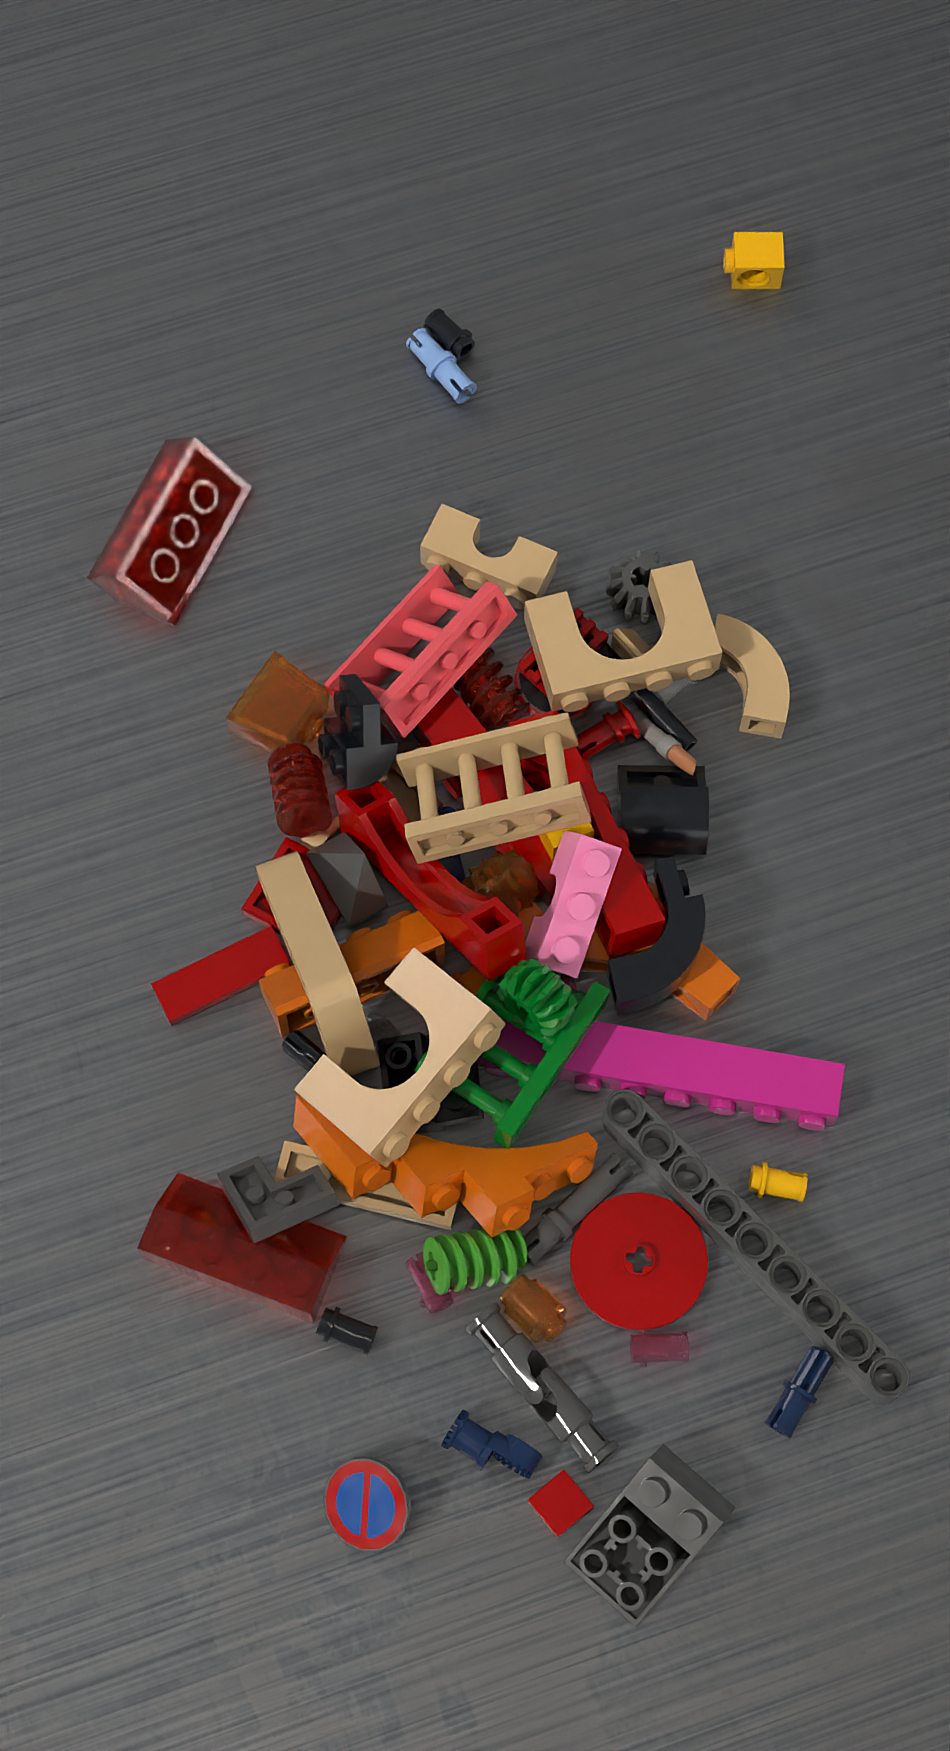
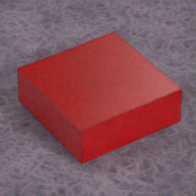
M564 1469L527 1500L557 1539L594 1508V1505Z

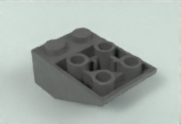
M663 1444L637 1472L565 1559L564 1563L634 1626H637L736 1507Z

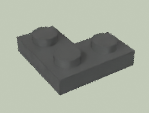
M257 1156L217 1174L222 1190L253 1243L339 1206L334 1189L318 1165L275 1183L263 1161Z

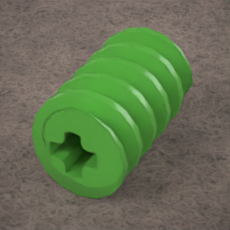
M473 1229L467 1233L458 1231L451 1235L440 1234L434 1238L428 1236L423 1246L425 1270L434 1291L439 1295L446 1294L449 1287L455 1292H461L465 1289L466 1284L473 1290L480 1288L483 1282L489 1287L498 1284L499 1279L505 1284H510L515 1280L517 1269H524L527 1263L528 1251L526 1242L519 1229L507 1230L492 1238L485 1229Z

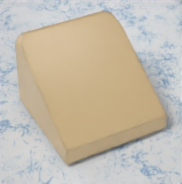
M617 628L613 631L611 647L622 659L639 657L652 649L632 629Z

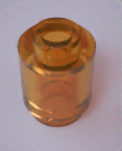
M525 1274L520 1275L505 1289L499 1298V1301L505 1306L504 1313L535 1343H538L543 1338L548 1343L553 1341L568 1324L563 1318L568 1309L536 1278L531 1280Z

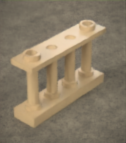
M568 712L429 747H421L396 755L397 763L408 787L417 786L421 820L404 824L406 840L417 864L591 822L589 806L580 782L571 784L568 782L563 750L579 746ZM546 754L551 788L525 795L520 760ZM503 765L508 799L482 805L477 771ZM460 775L464 810L439 816L434 781Z

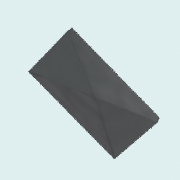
M345 832L306 853L349 928L388 908L387 901L365 853Z

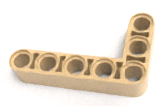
M295 851L255 866L268 904L309 1000L327 1057L350 1076L380 1066L355 983L298 852Z

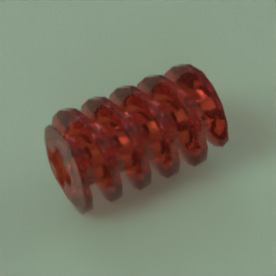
M491 647L487 648L452 686L455 690L461 692L462 701L466 705H471L470 711L477 719H480L479 722L487 732L508 727L509 722L518 720L530 705V702L519 705L515 704L522 696L523 692L521 689L516 688L507 692L506 689L513 682L511 675L497 677L504 668V664L501 661L491 664L487 663L495 654Z
M299 742L288 743L278 747L270 754L267 765L276 822L279 829L288 836L299 838L314 837L322 834L332 824V812L330 811V801L327 786L325 785V774L323 773L321 759L317 755L312 754L306 745Z

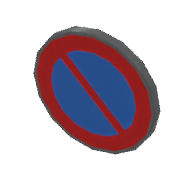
M354 1457L337 1466L327 1480L323 1495L325 1516L333 1532L346 1545L362 1552H379L397 1543L407 1530L411 1516L410 1495L402 1477L388 1463L374 1457Z

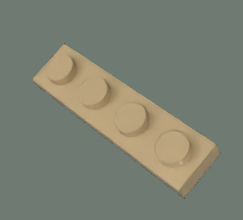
M284 1140L274 1177L275 1183L318 1165L334 1189L339 1204L451 1230L458 1202L447 1210H438L421 1218L392 1182L386 1183L376 1191H368L355 1198H351L310 1146Z

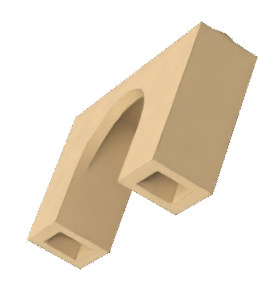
M693 560L650 571L648 591L660 625L661 637L652 649L632 659L608 658L595 652L586 644L578 629L567 591L525 601L524 621L552 712L561 709L565 712L577 711L586 707L589 702L606 699V701L621 700L630 695L631 692L648 688L650 691L661 690L670 686L673 681L690 678V680L705 679L719 670L722 650Z
M414 947L384 983L402 1000L420 1013L426 1021L429 1030V1048L419 1070L410 1079L398 1086L388 1089H373L359 1084L323 1054L294 1089L352 1141L386 1168L392 1160L398 1159L405 1153L412 1136L422 1124L428 1123L435 1117L442 1100L452 1088L459 1086L465 1081L469 1075L470 1067L484 1051L489 1050L495 1045L500 1037V1031L506 1025L491 1008Z

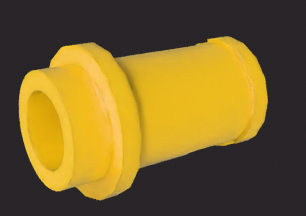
M762 1162L761 1166L753 1164L749 1176L748 1191L756 1193L758 1198H762L763 1194L803 1202L807 1189L808 1174L769 1168L767 1162Z

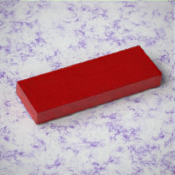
M269 926L151 983V986L170 1025L173 1026L259 984L258 980L265 978V972L272 967L282 963H289L291 966V963L272 926Z

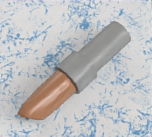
M649 719L642 720L638 724L640 735L651 743L662 757L672 761L677 767L693 776L697 761L682 748L681 743L671 735L664 733Z

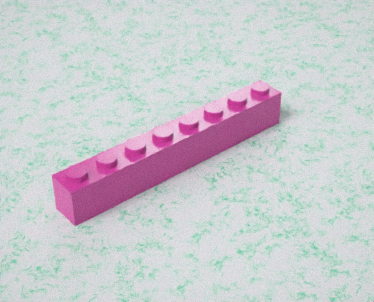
M502 1019L506 1025L500 1031V1037L495 1044L528 1065L530 1062L538 1065L547 1053L542 1049L543 1044ZM595 1021L557 1080L574 1082L575 1088L588 1092H599L601 1087L614 1090L627 1089L634 1091L643 1099H645L646 1095L664 1098L663 1102L670 1106L689 1107L690 1103L707 1105L708 1110L716 1114L733 1115L736 1110L753 1113V1118L762 1122L777 1123L782 1118L798 1121V1126L801 1128L821 1131L825 1129V1126L832 1127L838 1117L845 1064ZM481 1056L478 1057L477 1064L478 1066L485 1067V1072L496 1076H511Z

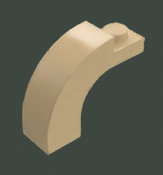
M717 613L714 628L722 650L720 666L727 669L736 678L743 694V709L739 731L781 739L788 714L790 692L787 673L780 656L769 641L757 630L738 619Z

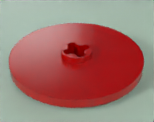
M626 1193L607 1199L587 1214L573 1238L570 1251V1271L575 1289L583 1303L593 1314L606 1323L618 1328L632 1331H648L662 1328L675 1322L686 1314L697 1301L707 1277L708 1254L700 1229L685 1210L661 1196L649 1193ZM636 1250L644 1251L645 1260L652 1263V1266H644L641 1273L634 1272L633 1263L626 1261V1257H634Z

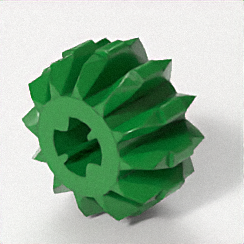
M532 958L528 961L521 960L516 966L513 965L504 975L505 978L498 984L499 990L497 994L504 1003V1010L510 1012L513 1016V1021H518L525 1030H532L537 1036L544 1037L547 1035L552 1037L557 1030L560 1031L570 1021L569 1018L575 1012L574 1007L577 1002L571 994V987L561 980V975H556L552 972L549 965L542 966L538 960Z

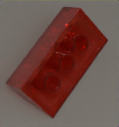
M195 437L165 440L87 578L118 603L165 624L175 626L252 487Z
M177 1173L156 1203L137 1249L145 1260L314 1323L343 1251L347 1236L311 1222L303 1221L253 1243L222 1189Z

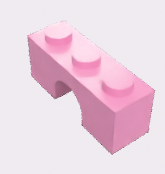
M564 830L550 873L556 876L555 893L545 914L541 917L534 916L525 942L527 961L532 958L538 960L542 966L549 965L551 970L578 978L622 848L583 834Z

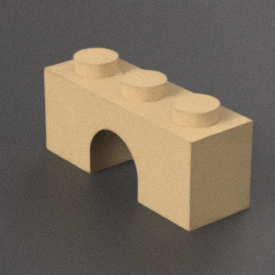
M441 504L420 545L421 564L425 565L427 570L430 571L435 564L439 565L446 575L463 581L469 589L475 592L487 581L497 584L511 606L516 609H524L525 601L544 596L557 569V551L519 536L512 550L506 555L494 558L485 556L476 549L480 539V519Z

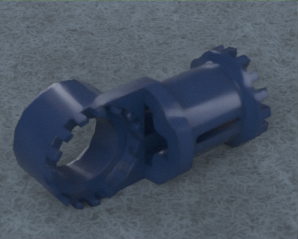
M464 1409L454 1421L457 1427L454 1425L450 1427L454 1432L449 1430L441 1445L446 1449L453 1447L475 1461V1467L480 1471L483 1470L491 1456H494V1458H497V1461H502L501 1464H507V1468L510 1470L512 1467H516L514 1472L518 1474L521 1471L520 1475L527 1479L531 1477L543 1457L536 1449L511 1434L504 1435L499 1431L492 1433L469 1419V1412Z

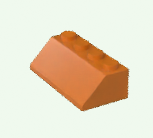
M404 910L396 913L387 920L388 924L373 931L369 927L357 930L346 938L347 942L339 945L355 983L361 1004L392 991L384 982L413 947L439 968H445V942L442 935L419 911L412 913L411 910ZM282 963L266 971L264 974L265 978L258 980L260 990L282 1039L286 1038L294 1030L302 1031L316 1025L309 1000L295 966H290L289 963Z

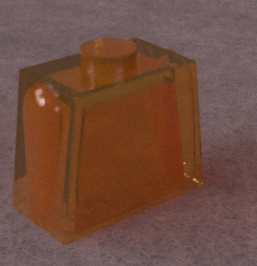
M274 651L226 716L229 734L265 750L276 758L291 762L306 741L311 743L319 734L323 726V720L321 719L329 710L328 700L330 694L323 685L305 675L277 651Z

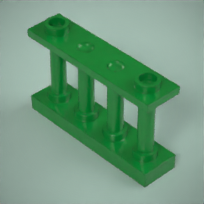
M506 973L490 982L485 980L474 995L499 1017L542 1043V1049L547 1052L538 1065L530 1062L528 1065L496 1044L480 1055L519 1080L517 1085L522 1090L513 1102L507 1098L504 1101L500 1100L468 1078L459 1086L452 1088L453 1092L493 1116L492 1122L497 1125L493 1140L503 1147L509 1149L605 1008L611 990L597 981L593 983L587 993L579 990L578 993L573 990L571 991L577 1002L574 1007L575 1012L571 1015L570 1021L560 1031L557 1030L552 1037L547 1035L540 1037L532 1030H525L521 1023L513 1021V1016L510 1012L504 1010V1003L495 992L499 988L498 984L505 978L504 975ZM428 1050L425 1052V1054L419 1061L418 1065L416 1066L415 1073L423 1064Z

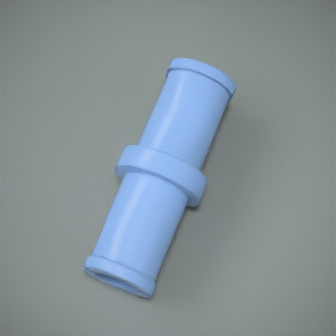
M420 328L412 333L419 341L416 343L409 337L406 347L426 366V374L433 381H439L457 404L469 400L470 397L465 393V390L467 389L471 394H474L477 385L456 364L457 358L451 351H444L426 328Z

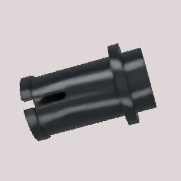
M442 309L434 310L425 319L424 322L426 324L423 325V328H426L458 360L464 359L473 350L475 341L472 339V333L467 329L462 330Z
M326 1307L316 1334L324 1337L323 1342L328 1343L329 1339L368 1355L378 1327L340 1313L341 1308L336 1307L335 1310Z

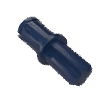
M817 1346L809 1348L791 1381H784L783 1386L786 1388L768 1419L764 1422L767 1426L791 1439L794 1430L810 1403H816L817 1399L814 1395L834 1362V1358L827 1351Z

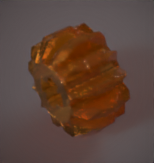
M498 850L491 858L487 860L482 858V863L477 867L469 868L470 876L461 882L464 886L478 894L487 897H498L518 918L523 909L533 907L531 899L540 893L537 886L538 879L535 876L536 872L530 862H526L524 857L519 856L514 850L508 851L504 855Z

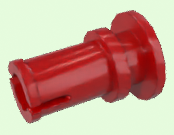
M621 701L615 702L617 712L612 715L609 712L603 714L602 721L576 735L579 745L577 750L582 758L588 760V758L615 742L619 745L625 742L624 737L630 733L635 739L641 737L633 714Z

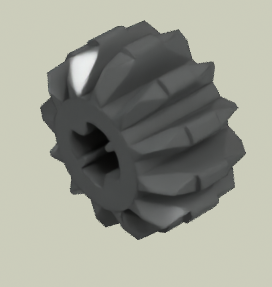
M639 549L635 554V560L623 554L619 559V566H612L609 570L608 578L611 581L606 584V594L613 597L611 601L613 611L625 608L624 618L626 621L633 618L634 614L640 615V620L645 624L649 620V613L656 616L649 591L646 588L649 584L650 571L671 565V562L659 565L660 555L658 552L654 553L650 559L644 558V553Z

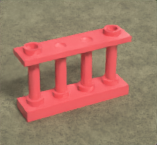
M435 564L323 685L334 698V692L339 691V675L357 674L379 701L381 717L395 735L405 738L515 619L517 613L497 584L487 581L472 598L460 595L441 566ZM448 609L458 612L444 628L434 626ZM420 639L430 642L415 659L405 656ZM392 669L401 672V675L387 690L378 687L379 683Z

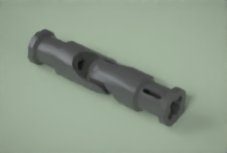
M496 1302L470 1322L466 1327L467 1332L470 1335L476 1334L493 1354L492 1362L509 1382L519 1390L561 1443L568 1442L585 1462L584 1469L590 1473L605 1461L619 1445L615 1440L609 1441L591 1420L593 1417L591 1411L558 1373L549 1366L546 1359L524 1333H517L500 1314L501 1307ZM551 1393L554 1394L556 1405H553L546 1399Z

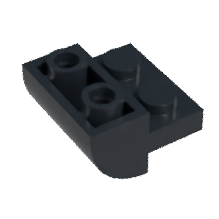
M357 674L339 675V691L334 692L333 698L337 717L323 718L324 734L318 735V750L320 758L326 760L329 764L333 776H337L347 790H354L377 782L388 772L395 760L398 742L380 721L379 701Z
M618 765L617 827H622L625 830L631 854L706 855L709 834V788L706 787L705 766H696L692 776L677 766Z
M421 1032L377 1040L383 1089L398 1086L415 1074L416 1066L429 1048V1035L425 1036ZM476 1060L470 1067L467 1078L480 1086ZM451 1090L440 1103L439 1111L435 1117L428 1123L422 1124L416 1133L445 1131L448 1125L484 1119V1111Z

